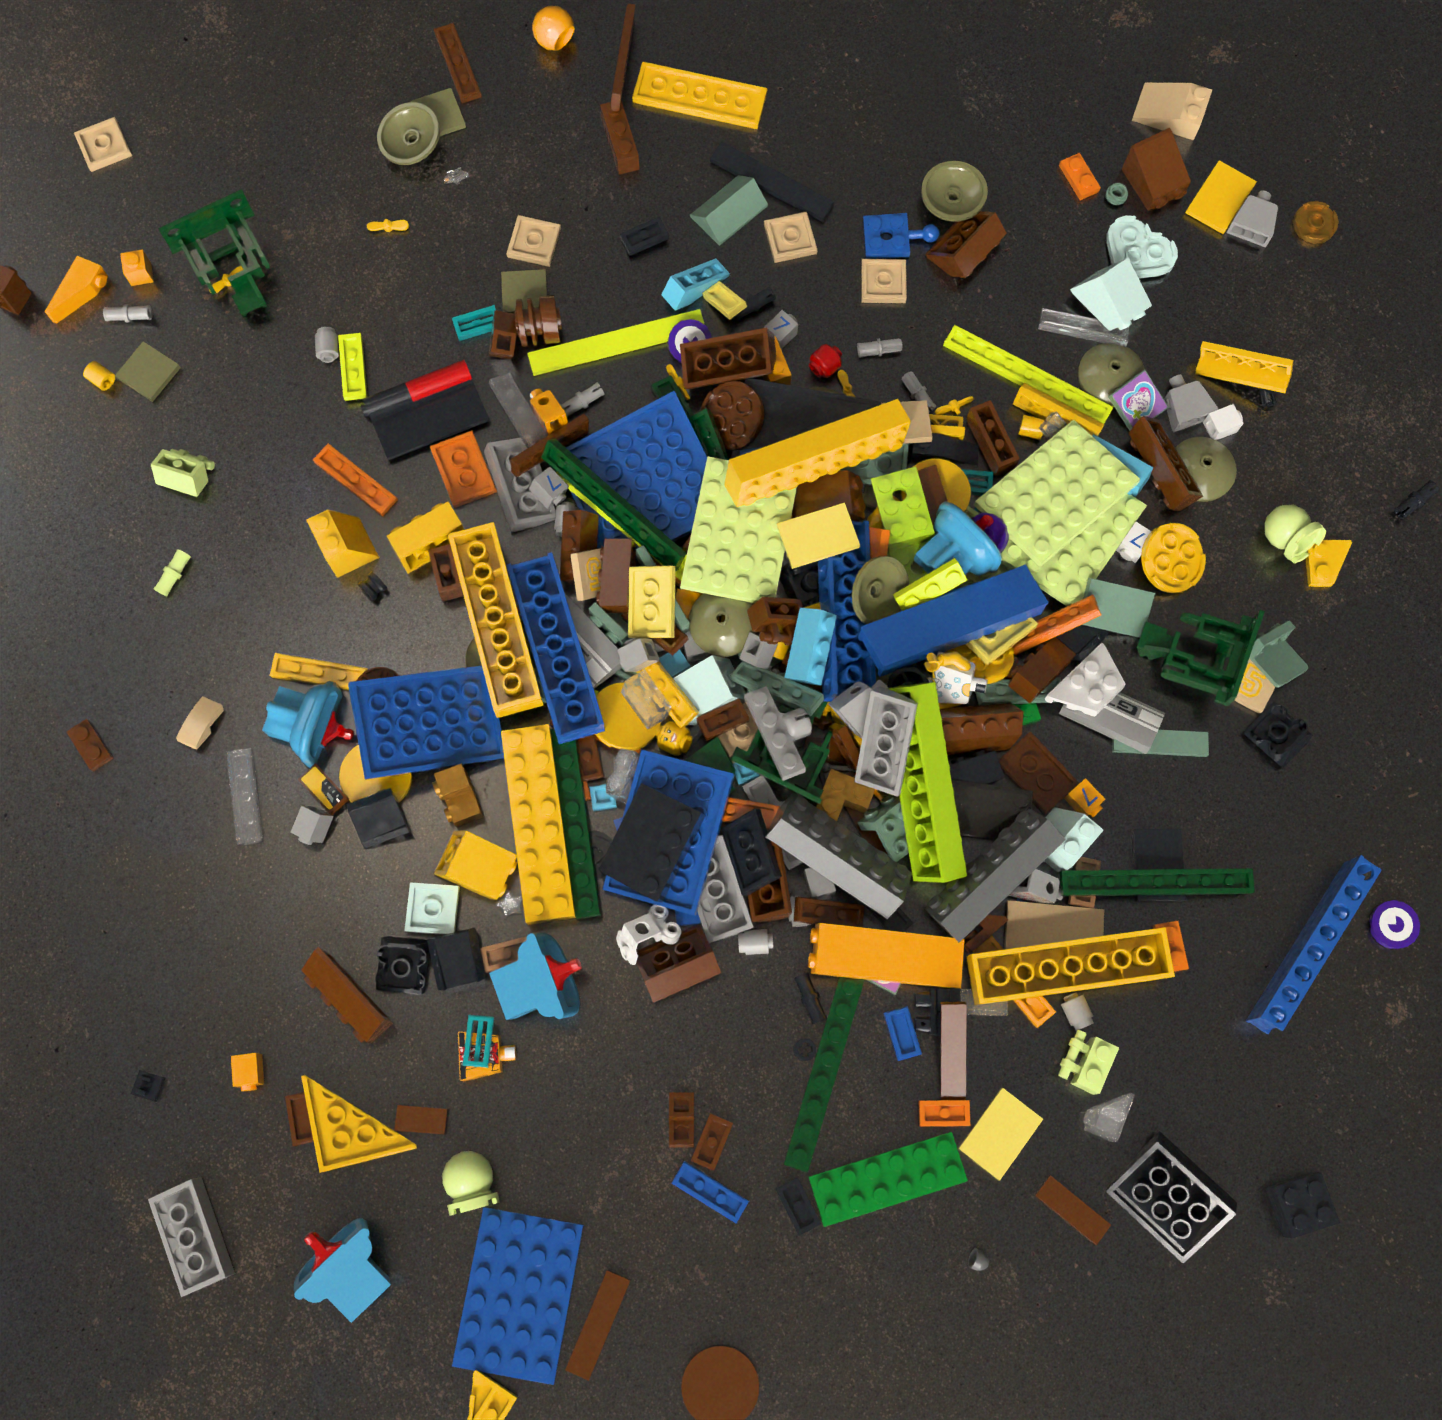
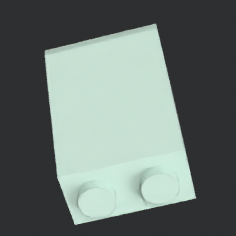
M1129 258L1095 272L1070 289L1075 297L1109 331L1117 327L1119 330L1130 326L1132 324L1130 320L1133 319L1134 321L1143 317L1146 314L1145 310L1152 306Z
M711 655L673 678L699 711L698 715L688 725L698 724L696 721L697 717L736 699H740L742 704L745 703L744 694L746 692L743 686L731 681L730 675L735 669L730 659Z
M1054 807L1045 818L1054 825L1066 840L1044 861L1058 874H1060V871L1068 870L1102 833L1103 829L1084 813Z

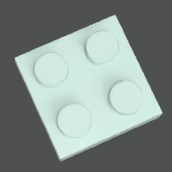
M410 883L405 932L438 935L455 932L460 887Z

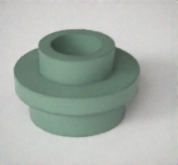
M1115 183L1108 187L1106 191L1108 202L1113 205H1121L1127 200L1128 191L1125 185Z

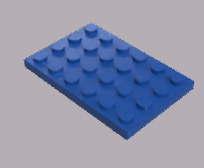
M482 666L348 683L365 780L453 767L461 763L466 765L504 759L500 720L496 717Z
M641 750L623 818L641 783L706 816L663 903L656 902L608 875H606L602 890L696 916L735 774Z
M483 1207L452 1367L474 1371L477 1369L479 1372L554 1385L584 1225Z

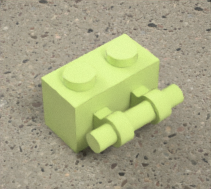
M162 449L151 463L156 484L196 497L209 482L206 469L213 470L215 463L208 460L207 457L202 455L194 456L183 449L179 451L175 449L170 451Z
M1077 1030L1075 1037L1071 1038L1068 1044L1070 1049L1066 1058H1062L1058 1076L1068 1079L1070 1072H1073L1075 1074L1071 1081L1072 1085L1093 1095L1100 1094L1119 1047L1098 1037L1090 1038L1086 1045L1083 1042L1087 1034ZM1079 1051L1083 1052V1056L1080 1060L1079 1065L1075 1064V1060L1078 1056Z

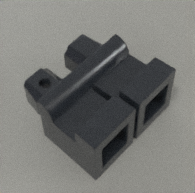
M931 988L928 992L916 993L915 1007H928V1017L916 1016L915 1030L928 1032V1035L940 1036V1013H938L940 1012V1002H961V988Z

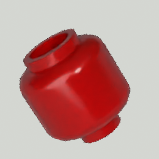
M823 344L809 357V368L817 377L829 378L842 366V353L836 346Z

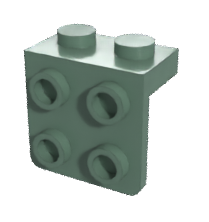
M597 603L588 608L589 619L598 628L601 627L606 632V637L613 644L617 643L620 647H623L626 641L633 639L628 638V623L622 619L621 615L623 613H606Z
M1290 620L1282 625L1279 623L1275 624L1266 634L1263 632L1258 634L1249 658L1277 688L1308 670V665L1285 641L1296 628Z
M889 795L884 797L880 801L881 804L876 808L866 811L864 817L857 823L861 830L876 831L888 856L897 862L907 855L909 851L900 797Z

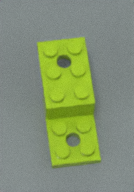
M917 467L871 478L883 529L890 530L889 556L897 559L904 566L908 574L909 585L927 575L925 571L920 574H914L910 567L916 563L914 561L915 554L934 537L935 533ZM897 490L904 491L906 498L903 501H896L893 498V493Z

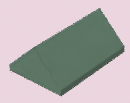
M738 175L691 213L690 217L720 246L768 207V204L754 178Z

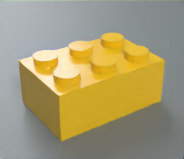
M446 502L435 505L430 512L424 515L414 517L407 525L394 528L387 535V538L407 574L431 561L429 549L450 544L448 534L462 531L464 528L450 503Z

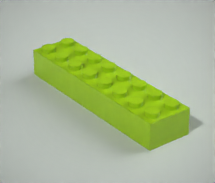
M935 682L888 688L918 703L899 796L913 881L945 883L966 877V862L963 854L962 838L959 830L958 814Z

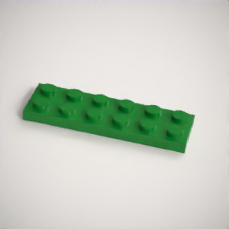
M952 1132L808 1177L823 1227L968 1181Z

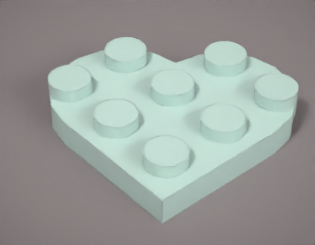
M1125 215L1117 218L1110 225L1107 232V247L1111 265L1129 258L1138 278L1160 276L1172 270L1178 257V249L1174 241L1170 242L1162 236V233L1151 232L1148 224L1144 225L1141 221L1136 220V216Z

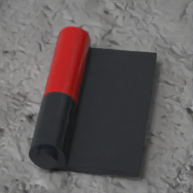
M465 360L363 399L364 403L360 404L364 416H370L388 460L490 421Z

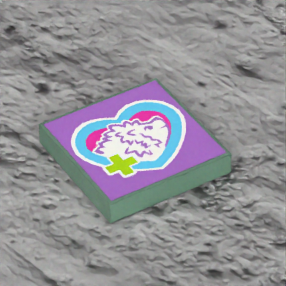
M1146 370L1140 371L1108 395V398L1129 431L1141 417L1155 418L1168 408V405Z

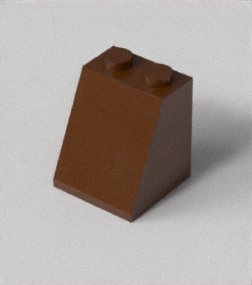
M1170 128L1132 145L1121 169L1148 211L1155 207L1157 209L1161 208L1174 198L1175 200L1182 198L1187 193L1186 190L1191 183Z
M844 470L832 475H823L813 482L807 481L799 484L796 489L792 519L845 503L851 521L858 522L864 520L865 503L862 497L863 483L860 476L849 470Z

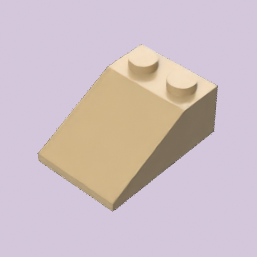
M1145 83L1132 121L1160 130L1170 128L1173 134L1194 140L1200 128L1212 89L1193 83Z

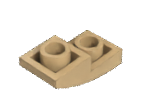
M202 696L183 723L177 735V741L197 750L211 734L210 726L224 711L223 706Z

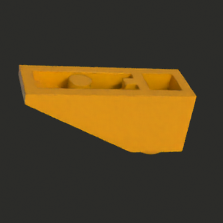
M79 256L75 258L45 310V313L52 322L57 324L98 295L101 288L106 285L108 278L102 266Z

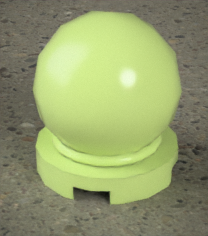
M1294 504L1276 507L1266 517L1265 536L1271 545L1278 549H1284V556L1293 563L1300 562L1308 557L1310 554L1307 551L1314 544L1319 546L1326 534V530L1319 522L1311 523L1307 512Z
M464 1151L454 1155L446 1163L442 1173L443 1186L446 1193L454 1199V1204L447 1205L449 1216L455 1215L457 1208H460L462 1213L488 1206V1200L492 1199L493 1204L500 1202L498 1192L491 1194V1190H489L493 1182V1170L489 1161L482 1154Z

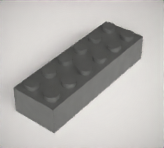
M794 792L790 794L777 810L766 838L888 919L904 902L912 872L904 865L893 861L885 852L879 851L864 838L854 834L845 825L829 817L826 812L810 804L804 797L798 796Z
M1028 808L1016 817V821L1011 826L1003 829L992 844L985 846L981 854L974 861L966 865V877L949 881L946 888L939 895L932 897L924 909L947 933L960 942L1066 839L1047 818Z

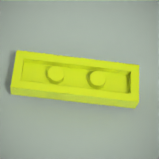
M361 333L338 335L344 400L364 399L368 396Z
M954 558L896 592L893 596L901 611L938 598L967 581V578L958 561Z

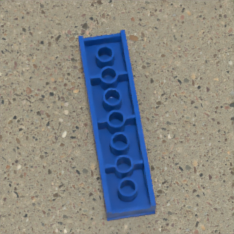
M852 521L860 548L818 561L820 609L837 615L822 680V694H824L825 702H831L856 682L860 681L870 688L876 683L875 663L864 643L858 639L861 626L866 624L857 617L852 603V589L855 578L862 566L871 560L869 521Z
M552 552L547 553L548 556L515 565L507 564V570L558 743L563 744L604 732L605 728Z
M1025 564L861 626L858 639L864 643L879 670V677H882L902 667L927 659L928 653L937 655L938 652H946L972 640L982 638V636L995 633L997 630L1005 629V627L1012 624L1015 625L1028 620L1030 617L1033 618L1041 615L1049 602Z
M1362 855L1343 863L1246 1019V1022L1253 1024L1266 1034H1269L1272 1028H1277L1280 1031L1285 1029L1380 874V868L1366 860ZM1371 871V876H1370V878L1367 879V880H1364L1365 876L1362 875V874H1365V873Z

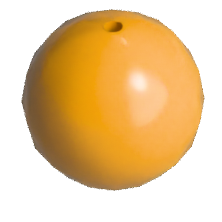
M559 6L542 8L535 15L532 24L533 35L539 45L547 50L554 51L563 48L569 42L575 30L572 17L565 9Z

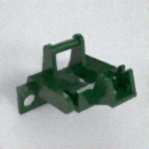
M241 189L158 229L172 254L181 250L184 251L202 285L206 284L212 295L216 294V291L210 280L220 276L213 261L236 250L239 251L235 255L243 270L228 277V280L236 293L232 295V298L244 318L247 316L246 313L261 306L263 308L267 306L255 283L256 280L265 276L256 258L260 256V260L266 269L270 268V265L246 222V219L255 215ZM241 199L239 203L230 205L233 200ZM227 228L233 242L207 253L201 240ZM172 229H179L174 234H168V232Z
M1259 610L1253 618L1243 615L1239 624L1202 613L1200 616L1190 613L1181 614L1180 620L1182 622L1196 626L1193 637L1218 644L1215 652L1217 656L1213 667L1193 661L1194 655L1176 650L1180 632L1176 631L1171 636L1166 634L1168 629L1149 622H1145L1136 648H1138L1139 656L1141 657L1147 656L1150 660L1159 657L1164 658L1161 667V676L1163 678L1216 694L1214 702L1229 706L1237 697L1265 611ZM1230 656L1226 670L1224 671L1222 670L1225 659Z
M823 701L812 716L807 714L805 718L809 717L811 724H813L814 717L818 719L821 717L828 702ZM780 705L778 708L780 713L792 711L783 705ZM757 729L747 751L736 747L730 760L820 804L822 801L820 797L824 790L814 786V783L830 752L826 747L833 735V731H827L820 746L812 742L808 743L801 757L806 768L805 772L782 781L774 761L768 758L770 753L759 729Z

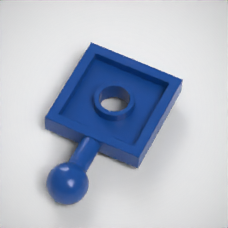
M907 213L863 216L866 259L910 257L909 239L923 238L926 242H934L939 237V229L933 224L926 225L923 230H908ZM890 233L893 237L889 240H884L881 238V234Z

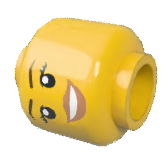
M669 721L664 726H660L656 732L658 747L674 756L686 753L692 744L693 739L690 735V730L687 727L679 728L674 721Z

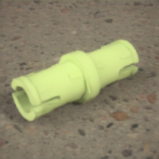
M177 549L169 565L164 567V573L154 587V590L167 597L176 580L181 578V572L191 556Z

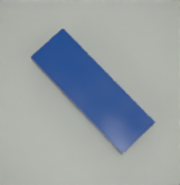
M685 1161L672 1181L673 1185L734 1223H737L749 1202Z

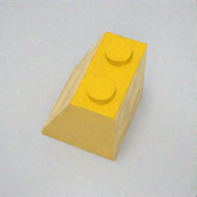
M326 510L307 519L326 561L337 578L379 558L359 517Z
M453 831L433 875L489 899L497 900L506 890L507 884L505 882L508 875H511L516 868L517 862L515 860L517 855L468 831Z

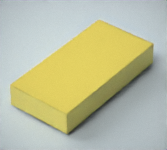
M720 281L702 293L704 299L729 320L747 308L746 302Z

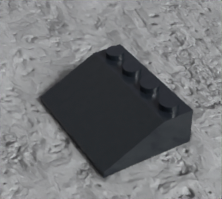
M641 783L598 870L656 902L663 903L706 815Z
M1160 1131L1138 1152L1106 1189V1192L1182 1263L1186 1262L1233 1218L1237 1211V1202Z

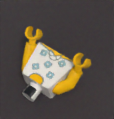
M938 652L937 657L934 653L927 654L928 662H925L924 665L927 671L933 672L932 679L936 684L939 709L967 704L972 691L985 694L988 680L974 677L976 665L960 653Z

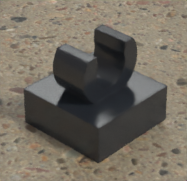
M139 1070L130 1094L157 1102L166 1077Z

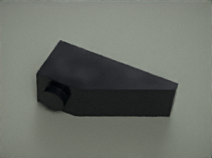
M932 433V442L910 443V463L918 464L928 459H943L954 463L958 467L977 468L979 445Z

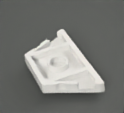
M1101 643L1047 694L1045 700L1049 703H1052L1054 700L1067 704L1066 708L1080 710L1085 714L1095 717L1124 688L1125 682L1105 645Z

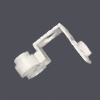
M654 904L650 907L648 914L625 923L622 930L618 931L616 937L617 944L620 947L622 957L628 960L630 964H636L638 958L636 952L637 945L642 941L653 937L656 942L660 940L666 944L678 942L681 929L675 922L666 923L668 917V909L666 907ZM639 923H644L649 932L647 934H640L636 931L635 926Z

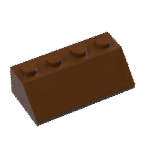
M762 328L680 344L684 389L773 374L777 357L774 334L768 328Z
M1147 416L1141 417L1129 432L1131 437L1130 444L1135 451H1139L1141 454V461L1153 467L1151 473L1154 478H1152V482L1158 490L1161 489L1165 496L1163 501L1166 506L1174 511H1181L1202 498L1203 495L1160 421Z
M1012 703L940 709L947 755L976 753L982 750L987 752L1011 749L1022 735L1024 711Z
M320 947L313 951L301 969L306 975L303 978L304 981L312 989L317 987L322 994L319 997L327 1006L333 1005L338 1010L336 1016L345 1025L348 1022L355 1029L352 1032L353 1035L361 1043L366 1041L372 1044L393 1022L328 951Z

